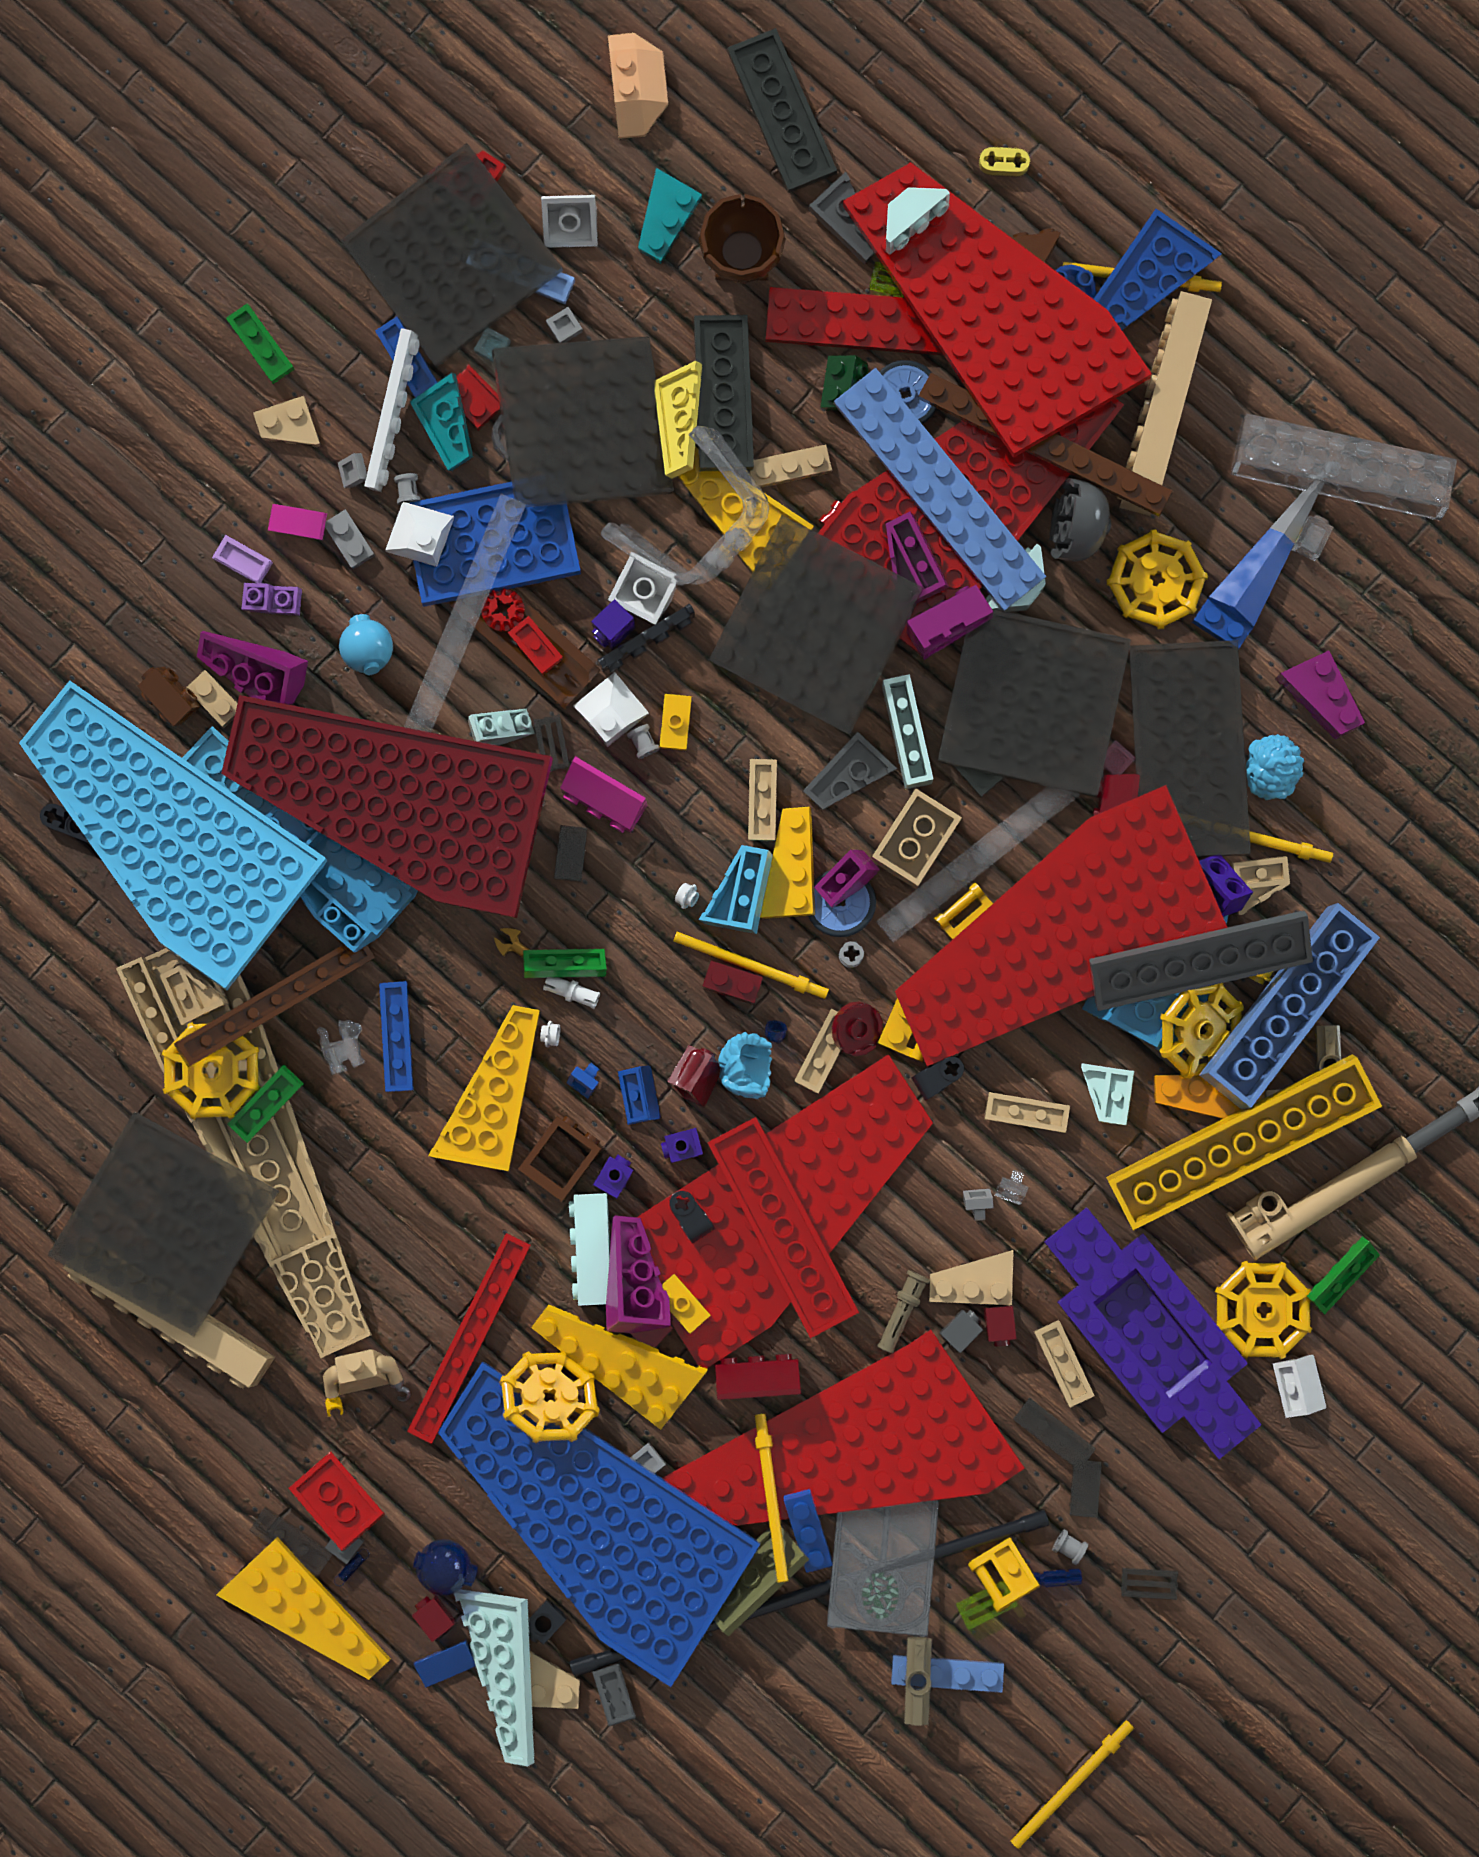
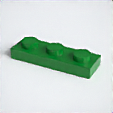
M248 303L226 318L272 384L294 370L293 365Z
M605 949L523 950L524 978L604 977L607 971Z
M283 1065L227 1125L248 1143L304 1083Z
M1362 1236L1356 1244L1351 1246L1344 1257L1331 1268L1330 1272L1313 1287L1312 1291L1307 1295L1308 1299L1317 1310L1325 1315L1380 1254Z

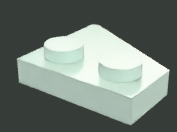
M1082 1064L1081 1068L1099 1122L1127 1126L1135 1072Z

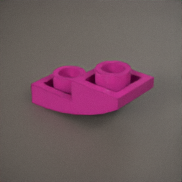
M272 504L268 530L323 540L327 513Z

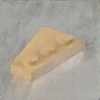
M1014 1250L930 1274L929 1302L1012 1305Z

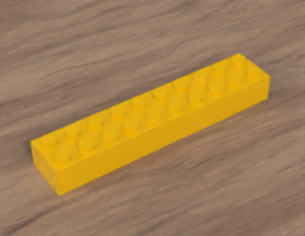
M1352 1054L1254 1103L1251 1108L1242 1109L1106 1178L1131 1228L1135 1230L1382 1107L1358 1057Z

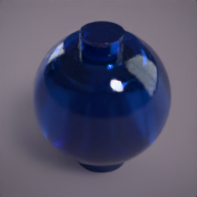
M448 1539L436 1540L426 1545L422 1552H417L413 1567L417 1568L416 1574L420 1584L427 1591L440 1596L454 1594L464 1585L471 1587L477 1574V1565L470 1563V1557L465 1548L459 1543Z

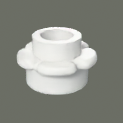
M684 883L679 888L675 902L680 904L682 909H686L688 906L693 907L699 898V893L696 892L697 886Z
M549 1021L547 1026H542L540 1040L545 1042L546 1047L558 1046L560 1025L552 1024V1021Z

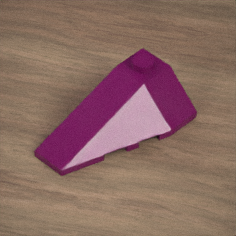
M613 1217L606 1296V1325L609 1332L637 1333L670 1326L669 1297L667 1291L663 1290L659 1279L660 1271L658 1266L655 1267L650 1254L651 1246L641 1218Z

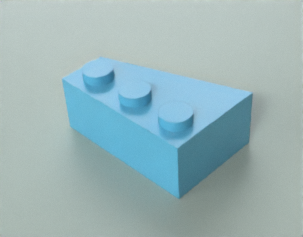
M742 845L726 871L718 890L714 892L711 902L699 920L706 925L757 934L773 854L766 849Z

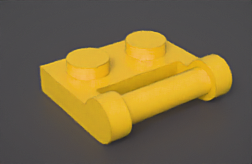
M973 883L968 888L969 891L943 914L938 913L934 917V920L951 940L993 904L976 883ZM977 899L981 906L958 926L953 928L949 922Z
M897 998L878 1044L923 1063L924 1058L917 1043L914 1049L907 1047L912 1031Z
M1010 1537L968 1563L971 1571L976 1572L994 1602L993 1607L997 1613L1040 1587ZM990 1561L1011 1592L1004 1597L984 1566Z

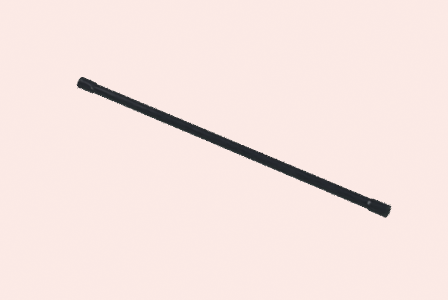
M1045 1510L1022 1516L1017 1520L936 1545L935 1548L930 1550L928 1548L923 1549L926 1551L903 1560L900 1559L907 1555L889 1560L887 1562H897L877 1569L870 1574L885 1572L884 1576H888L891 1574L886 1571L898 1569V1572L926 1564L931 1559L935 1561L1020 1533H1028L1049 1526V1521ZM867 1568L845 1575L849 1576L856 1585L860 1575ZM831 1579L767 1599L745 1621L829 1595ZM842 1580L837 1584L836 1592L851 1587L846 1581ZM714 1620L705 1634L720 1629ZM614 1649L571 1660L570 1666L573 1676L576 1677L627 1658Z

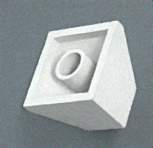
M403 502L388 541L386 552L437 566L454 516Z
M615 672L573 705L607 747L649 714Z

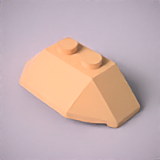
M635 33L609 35L608 41L619 139L644 137L668 106L663 51Z

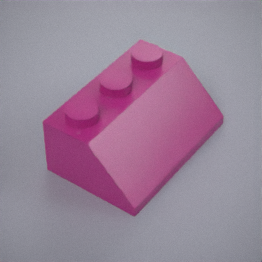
M576 756L560 787L561 792L564 793L563 798L575 806L578 803L588 807L587 813L599 820L602 816L611 821L609 825L621 833L625 830L631 833L647 807L645 797Z

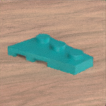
M656 168L638 251L662 264L702 199V194Z
M451 373L410 401L448 471L455 470L473 457L457 376L455 373Z

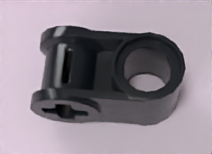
M947 1057L911 1077L926 1101L962 1077L964 1065L959 1058ZM947 1062L959 1065V1068L956 1070L958 1075L953 1077L951 1073L945 1074L944 1070L947 1069Z
M677 1191L671 1196L669 1200L670 1208L692 1244L715 1229L704 1210L699 1207L689 1192ZM678 1196L682 1198L688 1197L689 1202L686 1204L688 1207L686 1210L675 1208Z

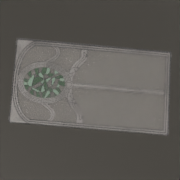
M939 1500L837 1513L827 1627L928 1637Z

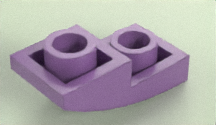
M244 583L241 609L259 613L300 616L302 589L299 587L272 586L261 583Z

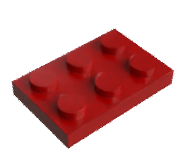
M331 1451L288 1488L342 1552L385 1515Z

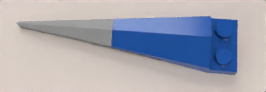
M1333 460L1329 461L1208 597L1192 621L1193 624L1236 652L1239 650L1256 624L1333 465Z

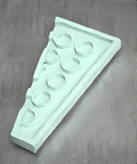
M459 1589L454 1592L456 1602L460 1601L464 1613L461 1619L463 1625L468 1626L472 1639L469 1644L482 1687L486 1686L490 1700L487 1701L489 1711L494 1712L498 1726L495 1731L504 1761L528 1767L534 1764L528 1599Z

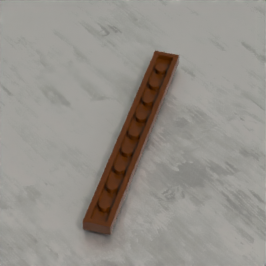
M930 373L918 395L919 400L1000 439L968 390ZM1058 434L1050 436L1025 451L1160 517L1172 495V490Z

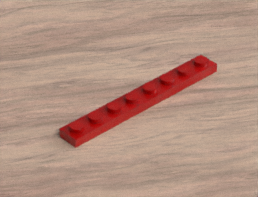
M508 1233L505 1234L407 1432L433 1444L531 1247L530 1244Z

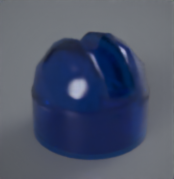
M777 1020L767 1022L765 1037L768 1042L771 1043L772 1041L776 1042V1044L783 1042L787 1033L786 1024Z

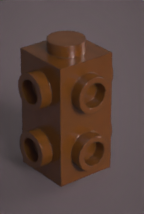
M165 666L148 669L141 677L143 681L137 686L142 691L141 695L144 700L151 705L154 704L160 711V717L169 725L177 726L183 724L201 707L196 701V695L189 688H184L178 681V675L172 669Z

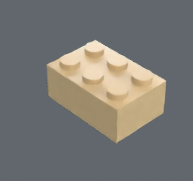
M915 789L871 860L917 889L962 817L918 789Z

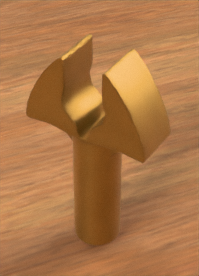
M511 928L500 929L503 933L510 936L513 943L503 944L494 937L500 953L505 957L507 952L514 951L523 958V950L530 949L519 942L518 937L521 931Z

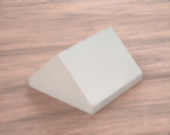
M595 195L541 196L544 248L597 246V206Z
M632 552L608 600L612 602L615 599L624 609L656 625L673 599L680 576Z

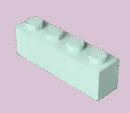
M910 674L885 679L882 683V689L905 790L932 784L933 775Z
M608 1194L574 1195V1201H569V1216L575 1217V1228H570L571 1245H576V1256H571L572 1272H577V1283L572 1284L573 1300H578V1306L606 1304L610 1259Z

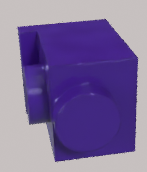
M697 1128L665 1136L666 1142L661 1143L664 1158H670L671 1163L703 1155ZM678 1141H684L686 1143V1149L684 1151H678L676 1149V1143Z
M618 1154L615 1159L609 1157L593 1185L618 1199L634 1172L633 1169L629 1168L632 1162ZM618 1170L620 1173L619 1179L612 1180L609 1176L610 1172Z

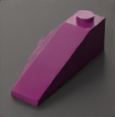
M206 631L200 632L197 657L219 676H225L233 682L236 690L240 693L245 692L249 697L288 705L294 703L304 686L307 660L285 651Z

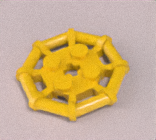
M1155 529L1125 545L1121 544L1117 548L1118 554L1110 578L1106 581L1107 586H1110L1123 611L1122 616L1156 626L1158 629H1164V626L1197 611L1196 606L1204 582L1208 579V574L1204 572L1189 540L1186 542L1159 533ZM1158 544L1178 551L1174 556L1159 552ZM1150 545L1151 553H1147L1140 558L1133 554V552ZM1183 555L1192 571L1190 574L1184 573L1183 566L1178 561ZM1126 561L1133 564L1129 578L1121 577ZM1156 573L1161 574V578L1164 579V584L1159 583L1157 587L1153 585V580L1150 579V575L1155 576ZM1193 582L1188 599L1181 596L1184 583ZM1129 585L1130 589H1132L1135 597L1132 603L1129 602L1122 588L1123 586ZM1176 601L1180 606L1166 614L1163 612V607L1171 602ZM1139 604L1155 608V614L1137 609Z
M1223 983L1180 992L1164 1014L1161 1013L1160 1019H1162L1161 1056L1167 1058L1180 1071L1183 1078L1190 1079L1193 1076L1199 1075L1230 1035L1229 1031L1226 1030V1023L1229 1024L1231 1019L1232 1032L1241 1021L1242 1011L1244 1010L1243 1003L1237 1001L1224 988ZM1209 994L1208 1001L1205 1002L1199 1001L1197 997ZM1220 1000L1227 1005L1225 1010L1218 1005ZM1188 1002V1009L1184 1012L1181 1018H1177L1176 1016L1178 1015V1013ZM1173 1024L1176 1025L1174 1033L1178 1037V1041L1173 1042ZM1206 1024V1033L1203 1035L1200 1033V1029ZM1183 1049L1189 1054L1186 1062L1177 1054ZM1203 1056H1208V1063L1198 1064L1199 1059L1203 1058Z
M191 1022L187 1024L188 1027L166 1050H163L161 1054L164 1056V1088L162 1090L164 1094H168L190 1115L191 1119L196 1120V1118L228 1117L231 1119L235 1117V1113L256 1091L260 1090L261 1086L258 1081L259 1048L253 1046L244 1036H241L233 1042L244 1052L235 1055L232 1050L224 1046L188 1068L181 1055L178 1054L179 1052L174 1043L206 1025ZM247 1059V1080L239 1078V1061ZM175 1061L182 1063L183 1079L176 1082ZM210 1062H213L214 1067H218V1073H215L212 1079L209 1078L207 1073L203 1072V1069L207 1068ZM236 1084L244 1087L231 1102L228 1100L226 1095ZM185 1085L190 1088L197 1096L194 1103L179 1089ZM219 1098L222 1106L202 1107L203 1099Z
M1244 1261L1220 1287H1216L1217 1326L1245 1359L1248 1357L1286 1358V1354L1307 1333L1312 1331L1310 1327V1300L1307 1297L1311 1289H1307L1286 1267L1284 1262L1248 1263ZM1254 1274H1273L1272 1282H1256ZM1246 1277L1249 1285L1239 1295L1231 1292ZM1281 1279L1296 1293L1291 1296L1286 1294L1279 1286ZM1228 1299L1236 1301V1318L1229 1320ZM1299 1301V1321L1292 1319V1302ZM1262 1302H1266V1307H1271V1313H1266V1318H1261V1314L1257 1313V1307H1260ZM1239 1324L1249 1334L1246 1342L1231 1327ZM1291 1325L1296 1328L1281 1342L1279 1335L1286 1327ZM1256 1338H1272L1273 1346L1254 1345Z
M561 1351V1353L536 1354L526 1352L510 1372L500 1379L499 1384L502 1386L504 1403L503 1417L532 1438L534 1443L557 1440L573 1442L577 1440V1435L586 1425L599 1415L600 1408L597 1407L594 1384L596 1377L593 1373L587 1372L569 1358L564 1351ZM538 1364H556L554 1369L544 1368L543 1370H538L537 1367ZM565 1367L578 1380L574 1382L561 1372L562 1368ZM527 1369L531 1376L524 1384L518 1382L517 1379ZM584 1388L586 1403L578 1402V1390ZM513 1392L520 1393L522 1397L521 1405L515 1406ZM544 1393H552L556 1401H544ZM574 1412L581 1414L573 1424L569 1423L568 1418ZM526 1414L529 1418L536 1422V1427L532 1425L529 1421H527L524 1417H522V1415ZM548 1423H556L555 1425H560L561 1428L543 1430L544 1426H548Z

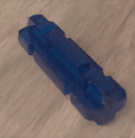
M1069 1569V1572L1065 1570L1044 1571L1043 1574L1032 1572L1039 1583V1588H1041V1585H1044V1587L1067 1586V1583L1071 1585L1082 1584V1572L1080 1569Z

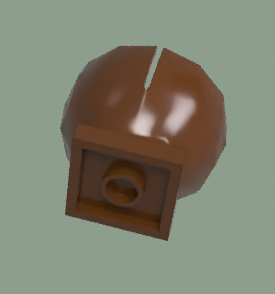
M745 193L743 207L741 205V194L722 198L705 214L698 237L703 259L715 272V280H729L740 284L755 280L768 281V273L779 263L786 241L779 214L764 199Z

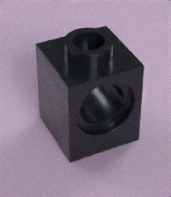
M547 1598L528 1618L529 1638L535 1643L540 1641L544 1645L567 1620L568 1616ZM540 1616L548 1617L551 1620V1628L541 1630L536 1624L537 1618Z

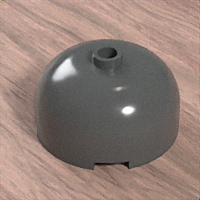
M1068 478L1062 484L1063 489H1065L1064 494L1061 495L1060 499L1056 498L1049 540H1052L1055 545V549L1051 551L1053 558L1077 562L1090 558L1100 549L1106 534L1110 532L1111 519L1109 518L1110 510L1107 497L1099 487L1084 480Z

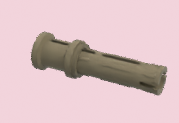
M911 1270L907 1271L908 1278L902 1291L897 1293L899 1301L877 1345L879 1348L892 1354L913 1307H917L921 1302L919 1297L925 1284L930 1282V1279Z

